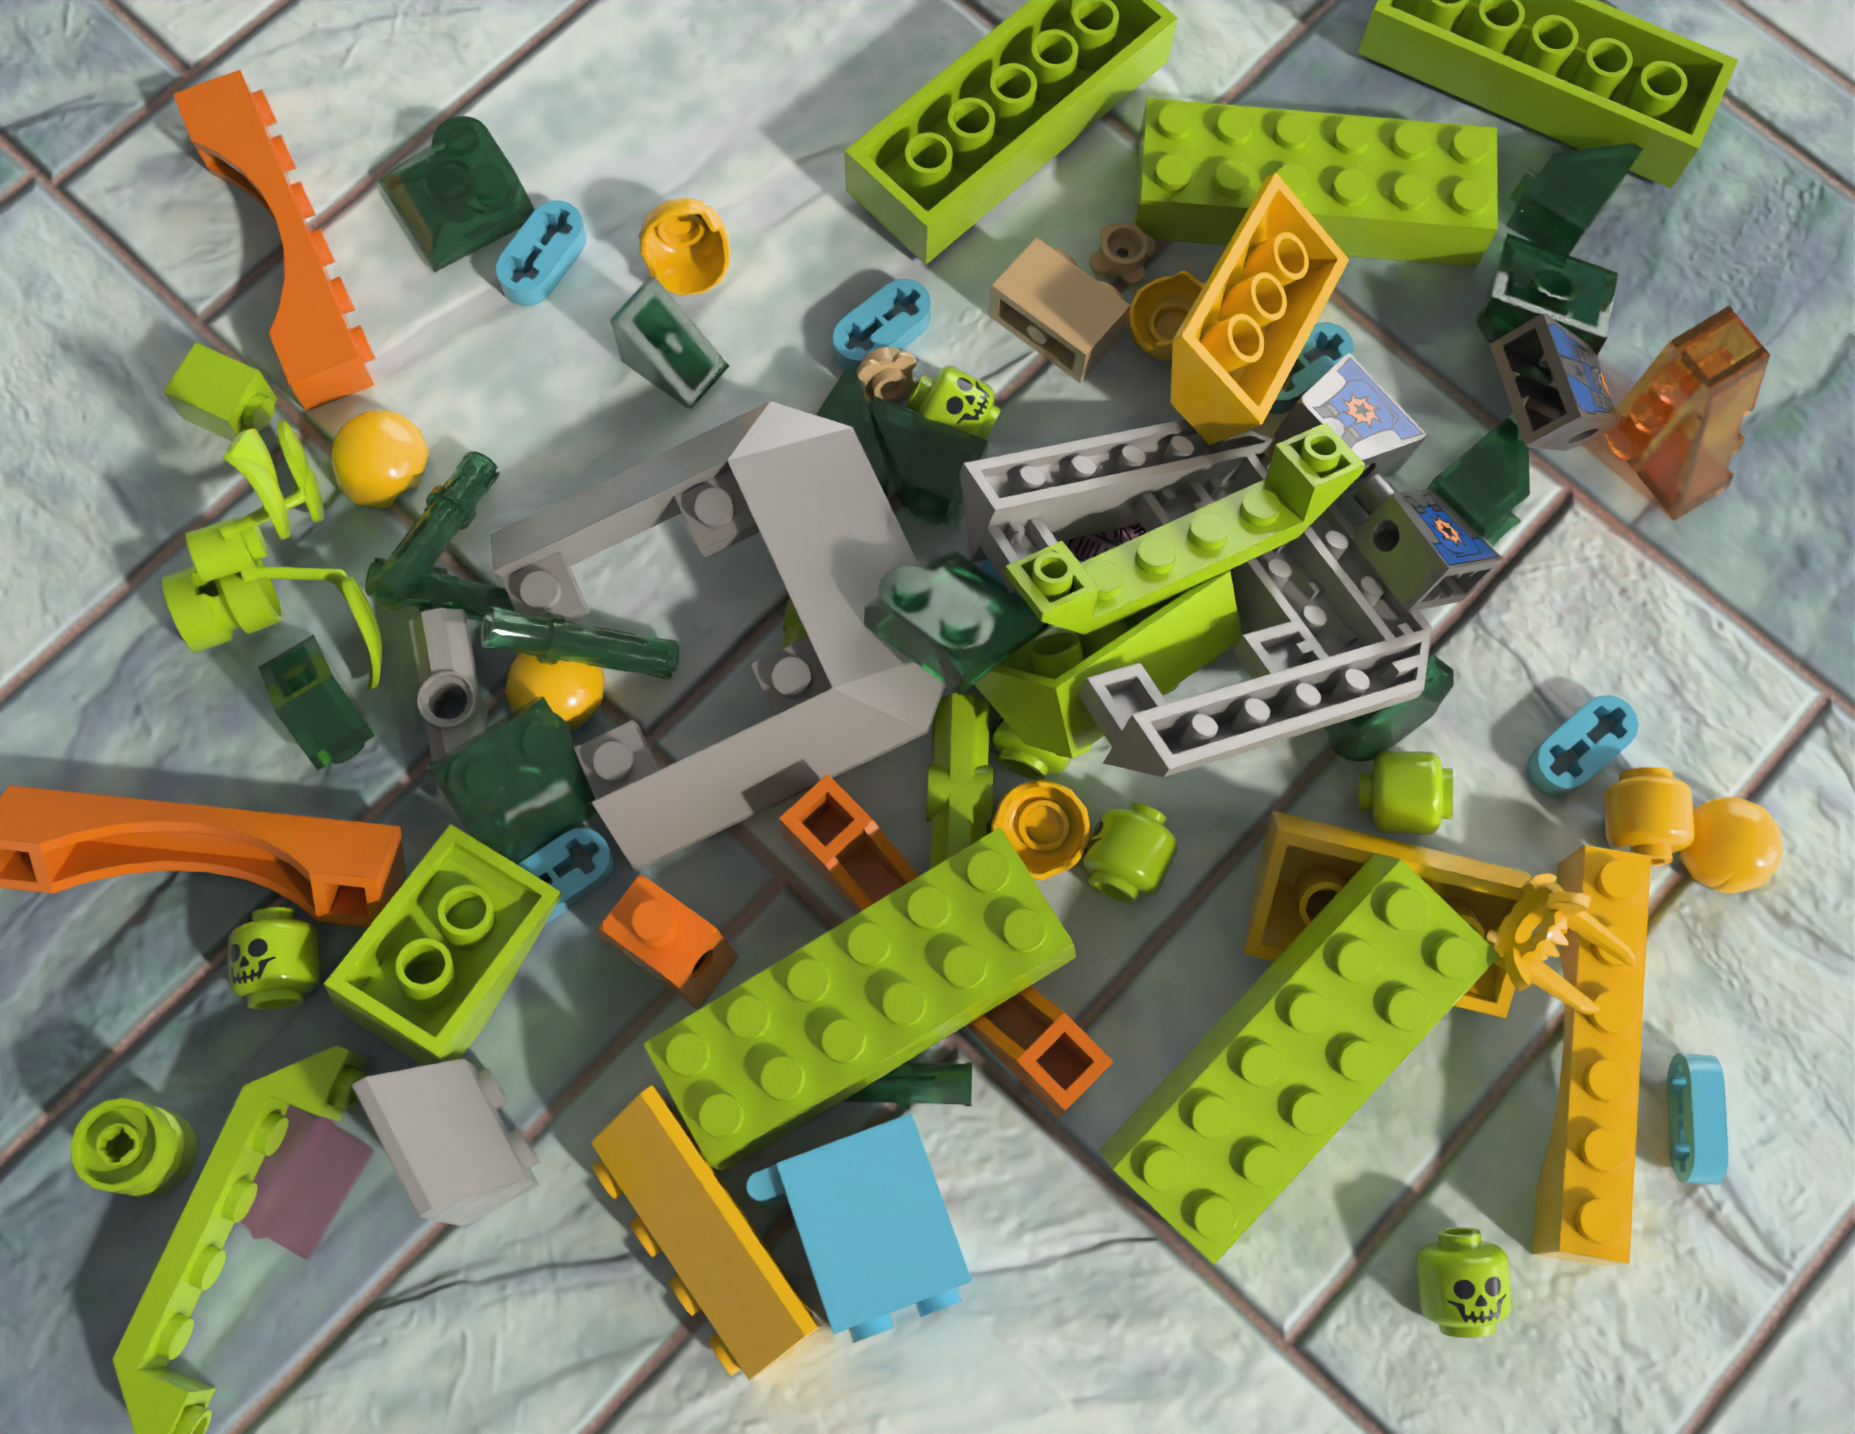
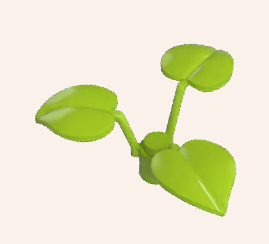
M285 419L278 421V436L274 442L281 446L287 464L295 479L291 495L283 498L271 456L260 434L255 428L241 431L230 444L223 459L233 465L248 480L263 506L242 518L236 517L186 533L187 546L199 576L205 583L241 572L245 583L258 579L323 580L333 583L348 602L370 653V674L367 690L376 688L379 683L382 666V639L376 617L354 576L348 577L342 569L258 566L257 559L268 556L266 543L259 528L260 524L271 519L281 540L289 538L291 529L287 511L304 501L314 523L324 519V505L320 487L313 470L308 464L301 442Z

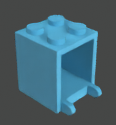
M912 1113L778 1162L774 1166L753 1173L747 1181L746 1188L748 1194L763 1207H772L789 1201L833 1334L849 1330L852 1342L855 1343L894 1328L889 1314L894 1311L916 1304L920 1317H923L962 1301L957 1287L971 1282L972 1279Z

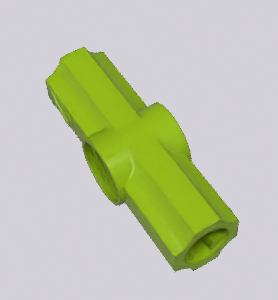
M952 693L949 696L941 697L933 718V764H928L926 822H931L930 869L986 836L987 824H990L992 820L993 766H988L990 703L987 699L977 697L975 694Z

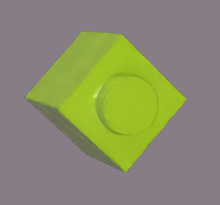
M195 342L163 390V393L184 420L230 441H233L241 431L255 428L259 432L266 428L272 419L275 403L278 400L259 370Z

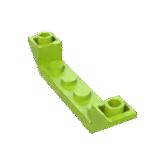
M1325 422L1276 444L1266 478L1260 482L1081 563L1064 542L1059 541L1006 565L1004 575L1041 622L1090 636L1298 538L1363 473L1365 463Z
M336 1045L243 1085L112 1358L135 1434L206 1433L212 1417V1411L207 1409L216 1388L172 1370L167 1365L170 1360L175 1359L182 1352L190 1339L194 1328V1320L190 1316L202 1291L209 1289L222 1271L226 1260V1251L222 1248L234 1223L240 1222L254 1203L258 1190L257 1183L254 1182L265 1157L271 1156L285 1137L288 1128V1118L285 1115L289 1106L293 1105L317 1116L340 1122L345 1110L350 1111L359 1101L352 1084L367 1077L364 1069L369 1060L368 1057Z

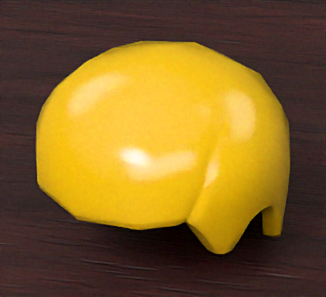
M686 197L666 200L646 214L638 235L640 239V255L648 267L651 281L657 287L684 296L703 294L722 282L730 265L731 253L726 227L712 206L705 205L703 201Z
M1183 270L1172 277L1155 278L1137 290L1128 314L1130 334L1134 343L1144 353L1163 362L1172 361L1173 339L1205 284L1197 280L1188 271Z
M373 409L349 420L334 437L331 456L332 472L339 491L357 505L388 508L393 505L394 500L399 494L407 489H417L419 487L421 476L424 475L429 458V451L422 431L404 415L385 409L381 411Z
M545 638L533 642L521 650L509 667L505 700L513 720L535 735L545 736L549 732L562 730L575 731L583 725V722H587L601 706L606 677L597 655L586 645L579 644L578 641L573 639Z
M1048 779L1028 781L1017 785L1000 799L990 823L991 832L999 827L1002 828L1034 880H1047L1076 865L1084 855V849L1087 847L1091 835L1086 806L1070 787Z
M1721 797L1704 802L1693 809L1695 838L1690 846L1679 851V859L1693 879L1705 886L1711 887L1716 892L1735 894L1761 887L1776 872L1783 854L1779 825L1764 807L1741 797Z

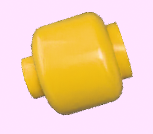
M1660 767L1628 769L1619 774V781L1611 784L1604 791L1605 835L1612 849L1651 856V866H1660L1671 863L1673 861L1672 853L1687 848L1694 841L1695 829L1692 794L1685 782L1673 778L1671 770Z

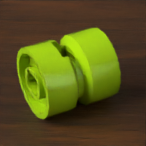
M257 559L258 566L265 567L262 559ZM195 566L162 578L163 593L173 621L183 640L194 653H199L232 641L234 629L239 628L246 634H251L283 622L282 607L271 579H258L245 583L241 572L205 583L199 576Z
M126 1098L108 1100L89 1110L76 1126L70 1143L71 1163L79 1178L94 1189L143 1198L161 1196L180 1186L192 1171L197 1156L196 1135L189 1122L174 1111Z

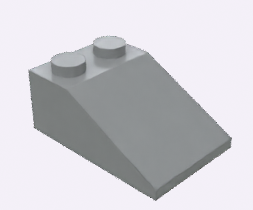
M462 1058L368 1076L352 1084L418 1217L468 1227L539 1185L531 1170L533 1166L540 1163L538 1155L521 1127L513 1131L510 1130L499 1109L508 1103V1099L500 1082L489 1067L480 1072L477 1066Z

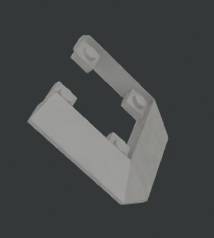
M769 401L490 534L493 572L502 578L525 634L532 640L590 613L570 568L571 565L681 513L704 558L760 532L806 630L808 637L751 663L774 716L658 770L639 724L633 720L574 747L596 799L592 804L635 871L811 789L827 773L834 778L927 734L930 729L959 648L851 426Z
M1184 419L963 463L960 470L971 563L988 559L1011 594L1018 591L1004 575L1006 565L1059 541L1064 542L1142 524L1147 532L1152 531L1264 480L1275 445L1278 443L1276 440L1250 429L1209 445ZM1333 502L1298 538L1228 570L1231 572L1237 609L1254 631L1242 635L1233 649V653L1250 675L1251 680L1168 704L1142 664L1139 663L1086 678L1078 692V696L1112 746L1103 764L1164 778L1418 698L1425 685L1432 626L1419 610L1406 612L1354 543V533L1357 530L1337 504Z

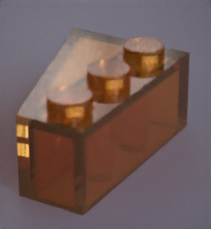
M1730 306L1669 341L1616 407L1620 416L1619 423L1603 432L1607 436V441L1612 451L1619 458L1626 460L1674 521L1730 487L1733 473L1728 470L1730 459L1734 453L1742 449L1745 436L1739 432L1743 417L1754 410L1770 358L1769 352Z

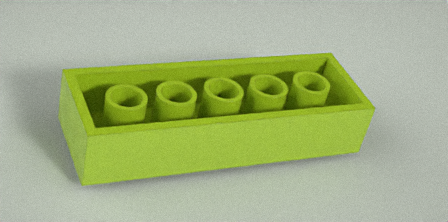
M1029 0L844 151L846 192L927 265L1166 64L1169 59L1178 17L1158 0Z
M1378 0L1357 52L1362 56L1669 188L1673 187L1700 148L1738 62L1736 58L1598 0Z
M1156 98L1146 99L1138 137L1133 225L1139 227L1145 234L1151 236L1153 240L1227 246L1265 179L1275 172L1346 256L1477 267L1498 230L1497 127Z
M999 827L643 1043L709 1167L728 1172L1075 959L1074 942L1006 834Z
M1375 853L1099 1151L1115 1173L1205 1258L1215 1265L1499 958L1500 954L1402 859Z

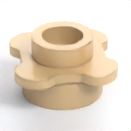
M1130 223L1108 224L1104 226L1100 232V248L1090 256V268L1098 275L1109 273L1120 277L1127 285L1141 283L1145 277L1143 266L1147 257L1152 256L1155 252V241L1139 227ZM1124 252L1127 253L1128 256L1126 258H1121L1117 255V253Z
M893 347L878 348L867 354L857 369L859 379L864 382V389L860 393L863 404L873 407L881 403H893L901 399L910 398L917 384V380L912 377V370L916 367L915 357L911 353L902 352Z

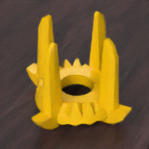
M1549 873L1536 875L1527 880L1520 888L1525 893L1520 901L1514 904L1511 913L1503 919L1501 926L1496 932L1489 929L1484 937L1500 954L1494 963L1498 967L1506 969L1512 984L1518 991L1521 992L1530 987L1531 982L1578 1012L1589 1015L1600 1011L1599 1006L1542 961L1547 959V955L1557 958L1560 956L1555 944L1568 945V941L1563 935L1567 933V928L1629 967H1634L1635 956L1625 943L1585 911L1589 909L1590 896L1576 892H1565L1560 885L1554 883L1557 878L1555 875ZM1541 923V925H1540V927L1538 928V930H1537V931L1535 932V934L1529 939V937H1530V935L1532 934V932L1534 931V929Z

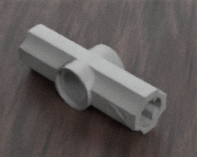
M438 608L423 611L417 617L408 621L420 686L417 706L426 722L439 803L443 807H467L485 803L487 800L498 796L486 728L488 709L480 694L467 615L463 609ZM454 696L467 697V705L458 717L444 720L440 718V709L449 698Z

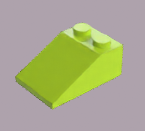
M450 824L324 983L335 1010L423 1066L461 1059L489 1021L559 902L561 891Z

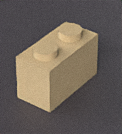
M1036 237L991 285L988 316L1081 383L1124 335L1131 305L1124 301V298L1115 287L1106 282L1096 281L1078 268L1076 262L1068 253L1059 248L1052 249Z

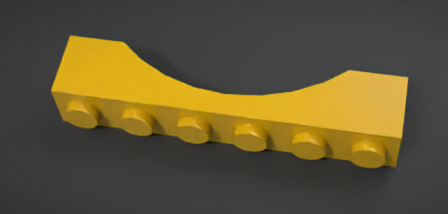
M1584 845L1558 863L1557 884L1565 892H1576L1590 896V906L1585 911L1630 948L1635 956L1634 967L1625 965L1569 928H1567V933L1563 934L1568 941V945H1559L1563 978L1598 1005L1600 1011L1589 1015L1578 1012L1564 1003V1039L1560 1084L1546 1157L1536 1187L1532 1255L1596 1266L1630 1264L1651 856Z

